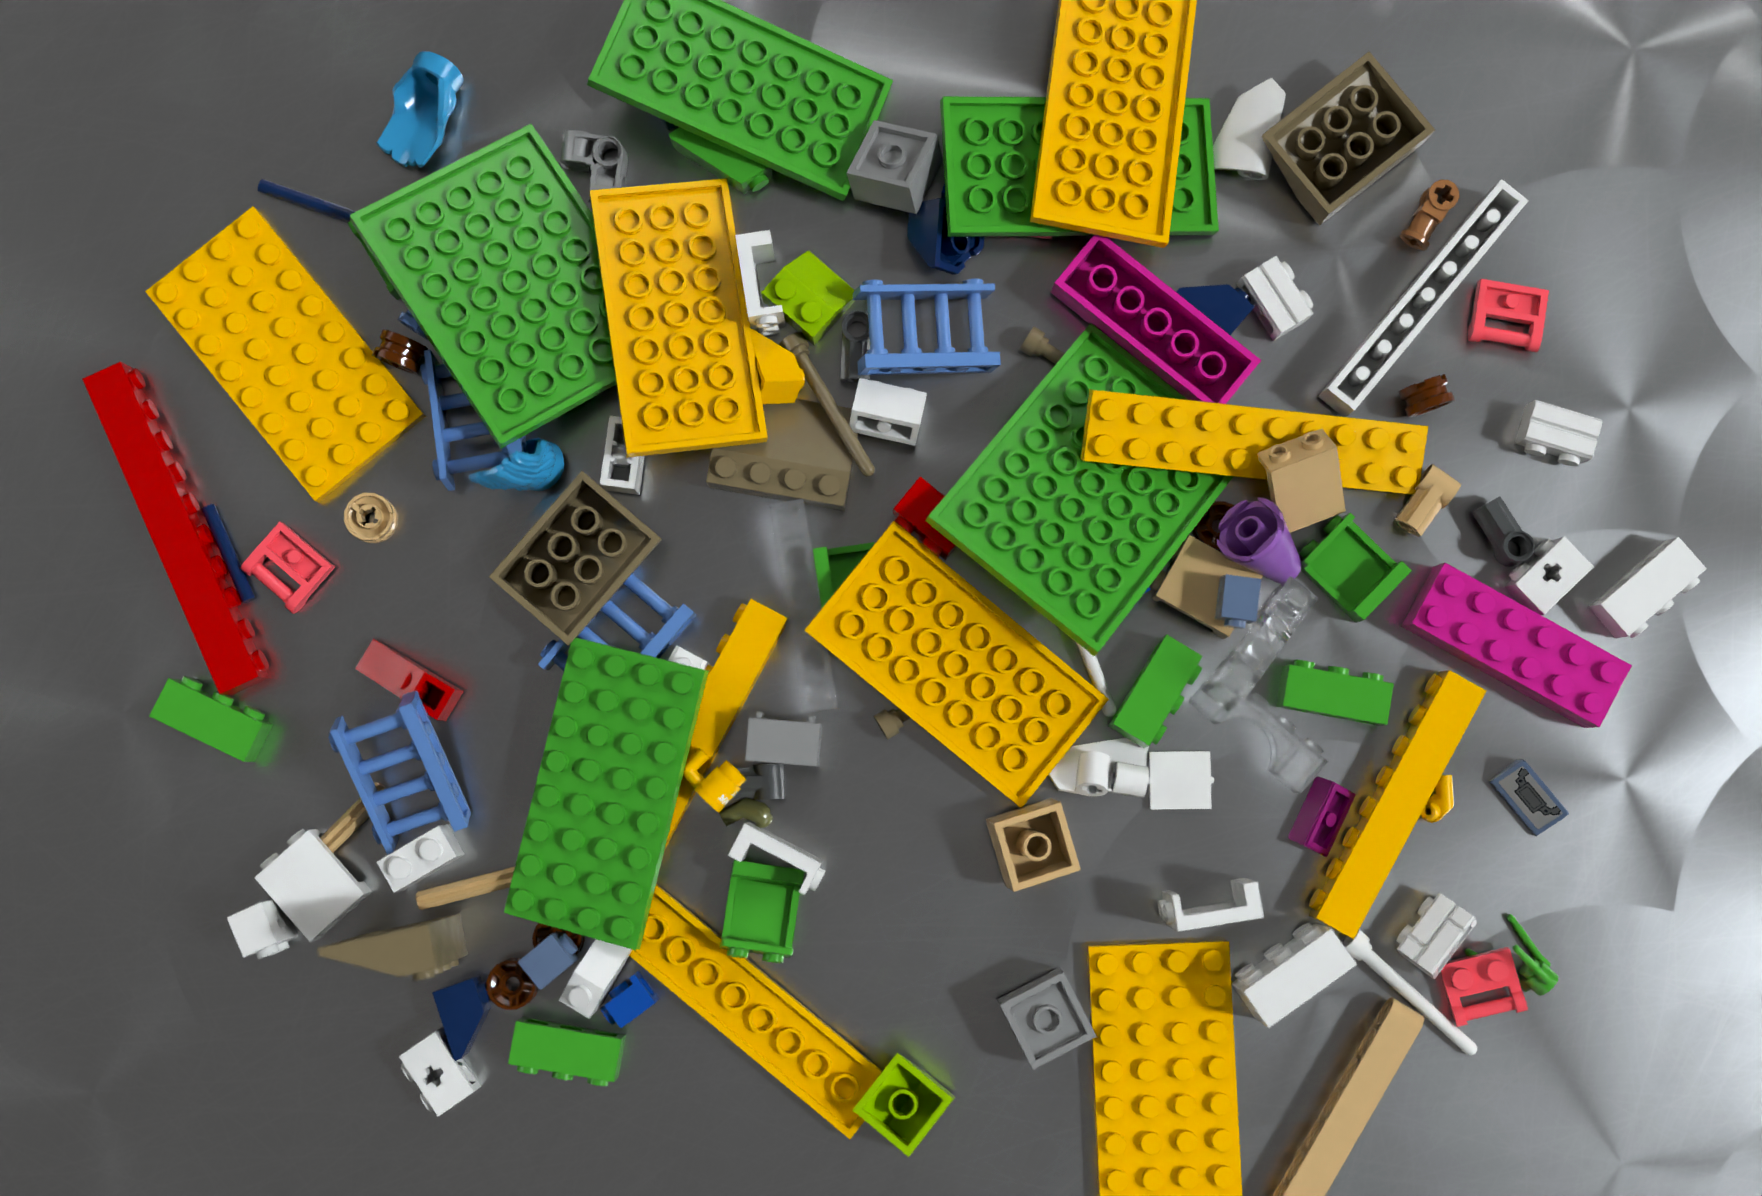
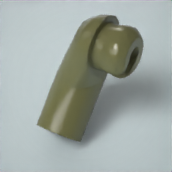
M743 798L719 812L726 827L745 818L755 822L759 828H765L771 824L773 819L770 808L765 803L751 798Z

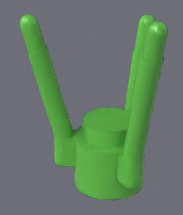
M1512 914L1507 915V919L1513 926V929L1534 957L1530 958L1518 945H1514L1512 948L1524 962L1519 971L1522 977L1518 976L1521 989L1524 992L1532 989L1537 995H1544L1556 985L1559 977L1550 968L1551 963L1540 953ZM1469 948L1464 951L1467 956L1478 954Z

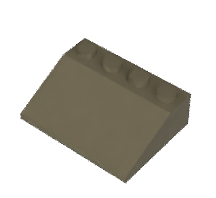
M1369 51L1261 137L1295 196L1320 226L1423 145L1435 129Z
M796 399L795 403L763 404L768 436L767 442L712 448L706 478L709 488L845 512L854 459L819 402ZM838 406L849 424L852 408Z
M581 471L491 573L489 578L570 646L571 642L578 637L662 539L586 473Z
M460 913L357 935L317 948L318 956L398 977L412 974L413 981L434 977L435 974L451 969V967L459 965L458 959L468 955Z

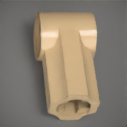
M1431 464L1421 475L1420 483L1414 488L1416 490L1415 493L1409 498L1395 518V521L1406 532L1417 537L1422 536L1439 510L1445 508L1457 494L1461 483L1434 464Z

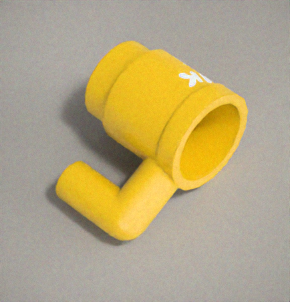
M699 748L686 761L683 777L719 813L741 790L740 786L747 779L728 760L720 767L717 766L704 778L697 770L710 757Z

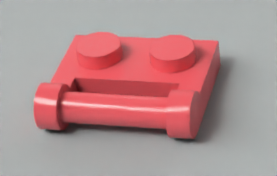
M1480 279L1476 286L1467 340L1478 343L1481 340L1525 347V351L1538 352L1542 342L1549 290ZM1487 317L1528 324L1529 332L1527 334L1485 326V320Z
M281 521L278 522L241 565L243 572L248 576H255L286 603L285 608L292 614H296L304 607L307 599L335 568L334 565ZM267 557L301 585L295 592L263 566V562Z
M1509 947L1450 960L1440 972L1456 1027L1468 1025L1467 1021L1507 1011L1515 1010L1516 1013L1528 1010ZM1508 986L1510 993L1508 997L1466 1007L1462 1006L1461 997Z

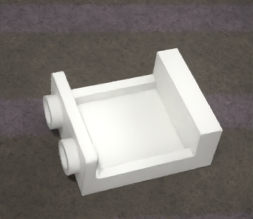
M770 230L735 235L751 329L764 336L777 334L780 332V328L786 327L782 305L762 307L756 264L776 262Z
M750 821L743 825L728 856L742 862L746 859L754 844L807 873V877L798 893L805 896L808 889L816 891L825 873V870L820 868L823 862L822 859L763 828H759Z
M301 829L287 841L289 847L280 855L274 853L260 865L262 871L254 877L309 942L324 936L373 892L364 881L358 882L319 838L322 833L318 829L307 831Z
M1247 878L1230 880L1234 901L1186 909L1181 908L1179 894L1170 890L1162 891L1163 900H1158L1161 921H1166L1167 926L1179 932L1264 918L1258 882Z

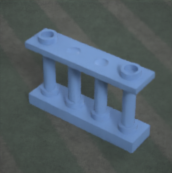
M982 279L964 280L963 284L883 285L882 280L862 282V285L858 286L852 293L853 300H867L870 350L857 361L858 375L989 373L994 371L1001 365L1000 351L988 352V347L984 345L981 299H986L995 291V283L983 284ZM934 299L938 347L934 350V353H922V349L918 348L915 300ZM948 299H967L971 348L968 349V352H955V348L951 347ZM881 300H901L904 349L901 350V353L888 354V349H884Z
M431 350L424 351L425 364H421L420 369L425 385L428 384L437 453V459L432 461V466L437 481L441 480L447 490L452 491L455 490L453 474L498 466L504 458H508L515 451L528 453L526 437L523 436L507 445V447H503L502 451L452 460L449 442L490 435V432L483 422L447 428L445 410L470 406L471 403L464 393L443 396L441 378L452 377L445 364L439 365Z
M632 573L623 585L663 617L662 622L665 625L656 635L653 632L649 634L610 600L600 611L640 644L641 654L660 658L697 614L684 603L680 608L677 606L671 607ZM587 626L577 637L608 645ZM561 639L558 642L552 640L540 653L543 659L538 665L542 669L549 671L556 664L564 671L568 657L565 652L570 646Z
M417 690L402 696L396 714L352 729L348 728L343 716L335 719L329 733L331 747L336 753L340 752L373 823V836L378 844H383L387 855L395 851L399 839L398 834L441 819L445 822L449 821L454 832L468 827L471 810ZM399 727L408 729L412 738L410 745L363 760L356 742ZM416 758L418 761L422 760L426 769L424 776L380 791L377 790L370 773ZM427 789L436 791L440 800L438 806L395 821H391L384 806L386 803Z

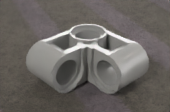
M579 130L564 131L560 167L579 172L591 171L589 196L590 190L626 187L628 154L616 137L591 134ZM610 148L618 149V155L614 160L609 162L603 161V155L606 150Z

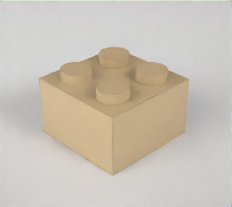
M1050 798L985 819L1004 884L1013 892L1081 870L1060 801Z

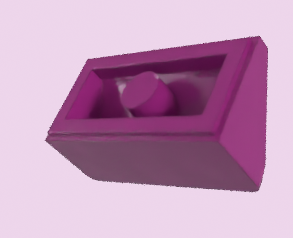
M1319 776L1316 777L1288 838L1327 857L1356 794L1331 780Z

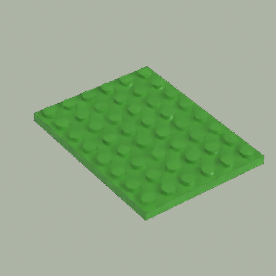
M532 124L350 214L351 223L500 449L616 385L592 212Z
M1090 323L930 513L926 522L1090 654L1095 656L1234 476L1080 460L1089 389L1186 399L1100 329Z

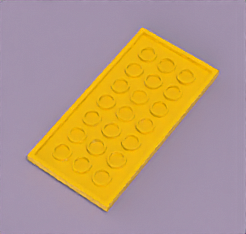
M1059 0L1030 222L1165 248L1168 245L1197 0Z
M727 178L590 190V202L627 458L767 442V429L750 322L746 308Z
M254 206L145 291L314 501L318 503L426 417L382 361L372 356L373 350Z
M892 521L804 629L812 638L1020 808L1025 805L1109 700L895 521Z
M1229 941L1087 945L1090 1024L1097 1036L1091 1039L1098 1196H1242Z

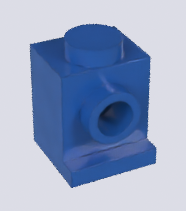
M639 970L629 978L633 984L629 986L626 981L622 982L608 993L611 1000L600 1008L607 1021L611 1025L617 1023L620 1029L659 1000Z

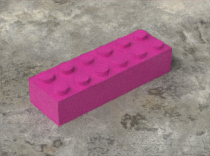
M1093 235L1054 282L1051 290L1055 297L1086 322L1092 323L1188 400L1226 404L1261 362L1257 356L1108 237Z
M1445 562L1433 566L1401 625L1404 629L1583 728L1600 727L1632 667L1627 662Z

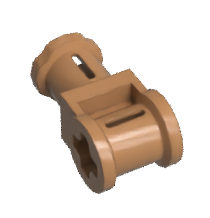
M1447 179L1438 180L1422 193L1419 206L1413 215L1414 219L1408 229L1402 230L1400 238L1404 243L1422 251L1428 249L1430 245L1428 240L1435 228L1443 221L1448 210L1453 208L1459 200L1457 186ZM1437 194H1440V195L1442 196L1441 199H1440V202H1441L1442 204H1439V203L1437 202V199H1438V195H1437Z

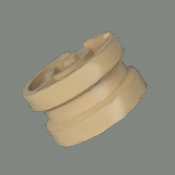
M376 493L359 494L351 499L345 508L344 522L347 530L354 537L366 543H380L387 540L397 527L398 515L395 507L383 496ZM368 513H375V518L378 520L375 524L373 522L366 523L365 519Z

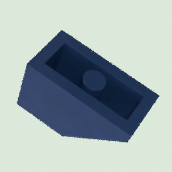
M1229 284L1182 287L1177 290L1180 296L1229 335L1237 329L1255 307L1250 303L1251 298L1246 292L1237 287L1234 289Z
M480 974L432 992L454 1061L469 1054L491 1009L489 1003L491 1000L487 993L486 981L482 982Z

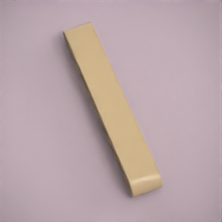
M1390 997L1383 1004L1273 1196H1325L1419 1034L1424 1023L1423 1015L1393 997Z

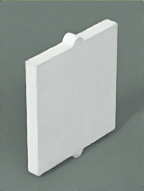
M1210 751L1148 752L1150 810L1212 809L1211 784L1214 783V778L1211 777Z

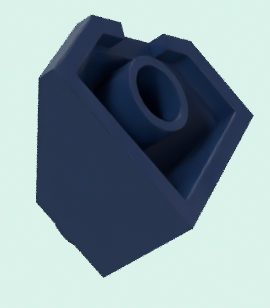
M942 198L923 201L917 214L909 213L907 238L931 268L952 275L959 274L966 267L964 263L970 257L977 256L984 249V236L948 237L946 200Z

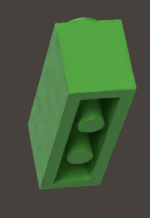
M1164 635L1160 638L1108 727L1142 748L1150 746L1151 743L1157 745L1167 729L1163 725L1169 713L1174 715L1184 701L1185 697L1180 694L1187 683L1192 685L1199 676L1202 667L1198 663L1203 656L1171 636Z
M1294 660L1293 665L1282 666L1276 707L1377 726L1388 724L1394 683L1384 682V675L1363 672L1362 677L1349 675V669L1336 666H1328V671L1314 669L1315 663L1304 660Z
M183 676L181 680L168 678L149 717L238 760L255 762L273 726L272 723L264 720L265 713L250 706H245L243 710L232 704L234 698L228 695H220L218 691H214L213 695L201 690L203 683L187 676Z
M521 1017L515 1023L508 1064L516 1065L517 1071L522 1073L538 1074L539 1070L551 1071L552 1077L557 1079L573 1080L574 1076L587 1078L588 1084L608 1086V1082H615L619 1077L626 1034Z

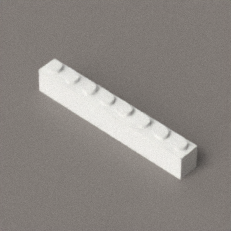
M1502 179L1491 188L1318 397L1343 417H1347L1355 411L1527 204L1528 200Z

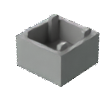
M874 120L846 173L854 199L917 214L943 162L937 134Z
M757 711L756 718H749L745 761L819 767L822 724L815 723L816 717L810 715L808 722L765 719V713Z
M1060 967L997 999L1033 1070L1097 1037L1064 971Z

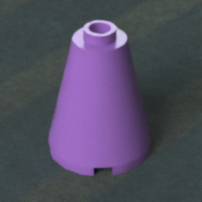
M1257 498L1259 501L1250 503L1247 500L1237 503L1227 511L1218 526L1221 532L1219 540L1217 539V545L1221 552L1231 561L1276 583L1285 584L1295 579L1302 567L1301 559L1281 510L1274 502L1265 498Z

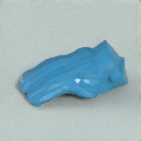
M419 52L414 58L411 68L394 85L392 90L394 98L393 114L377 141V145L384 153L390 154L395 162L404 167L408 165L423 167L442 144L448 118L456 106V93L464 83L461 72L452 62L433 52Z
M533 438L526 441L528 453L515 451L508 458H504L500 465L492 467L491 470L469 474V479L492 490L514 488L518 491H544L555 485L561 478L564 471L563 454L555 443L545 439Z

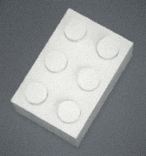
M1308 922L1292 933L1294 938L1284 946L1278 943L1264 953L1266 959L1256 966L1252 963L1248 964L1235 974L1237 979L1231 983L1232 987L1256 1020L1270 1028L1357 965L1332 928L1317 923L1311 925Z

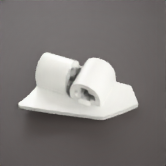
M1272 77L1238 96L1213 145L1214 169L1236 170L1240 176L1254 180L1268 179L1273 156L1261 136L1283 119V107L1286 98L1285 91Z
M1126 737L1072 746L1048 776L1057 790L1062 792L1095 797L1106 795L1109 792L1144 798L1149 778V767H1146L1149 746L1142 748Z

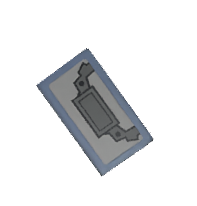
M1523 759L1514 760L1489 781L1535 836L1544 832L1569 814L1566 808Z

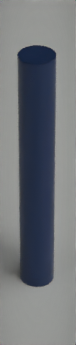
M261 179L258 184V192L347 223L350 221V214L356 212Z
M215 504L203 507L201 510L241 602L248 603L254 600L255 595L245 572L241 570V563Z

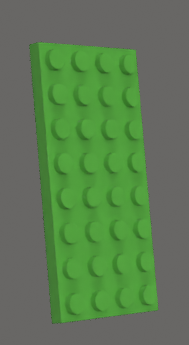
M624 0L588 78L587 86L844 201L850 189L846 173L873 121L878 119L893 80L721 0Z
M942 97L940 100L948 237L1094 235L1030 222L1046 97ZM1185 98L1170 235H1215L1219 231L1210 100L1209 98Z
M575 638L571 642L504 913L625 948L640 949L705 689L708 670L581 638Z

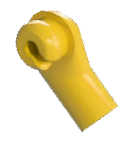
M1441 775L1435 787V793L1426 803L1421 817L1427 822L1434 823L1441 820L1453 808L1452 775Z

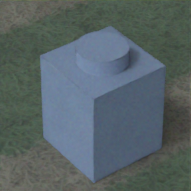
M1228 574L1220 577L1215 619L1224 620L1225 627L1245 629L1246 624L1256 622L1261 579Z
M556 931L518 961V964L539 990H542L579 960V957L575 954L578 948L568 935L564 933L561 936Z

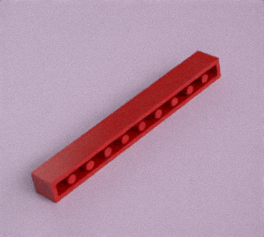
M120 361L82 378L219 694L232 696L269 679L266 669L269 668L268 661L264 653L260 649H256L252 637L255 636L254 629L249 620L242 617L238 608L241 605L240 597L234 587H229L224 576L227 574L226 565L219 555H215L210 544L214 542L212 533L206 524L201 523L197 512L200 511L199 504L195 496L191 492L188 493L183 481L186 480V474L179 462H174L170 453V450L173 449L172 442L164 430H160L156 421L159 418L158 410L150 399L147 400L142 389L146 387L143 376L138 369L132 368Z

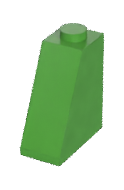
M679 127L669 133L672 146L677 152L720 179L727 178L728 184L743 194L750 190L756 192L769 183V178L772 177L771 168Z

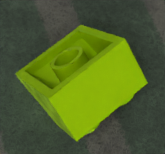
M809 250L784 266L761 292L763 302L769 307L782 305L785 321L797 332H802L804 337L814 346L856 301L853 300L852 296L855 290Z
M897 1052L854 1107L853 1111L909 1157L955 1099V1096L929 1074Z

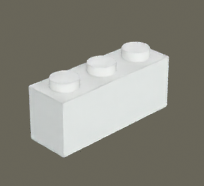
M1679 537L1669 539L1660 544L1588 607L1615 638L1627 636L1634 638L1648 627L1646 621L1654 614L1659 616L1674 605L1672 598L1679 592L1684 594L1693 589L1700 582L1698 576L1707 568Z

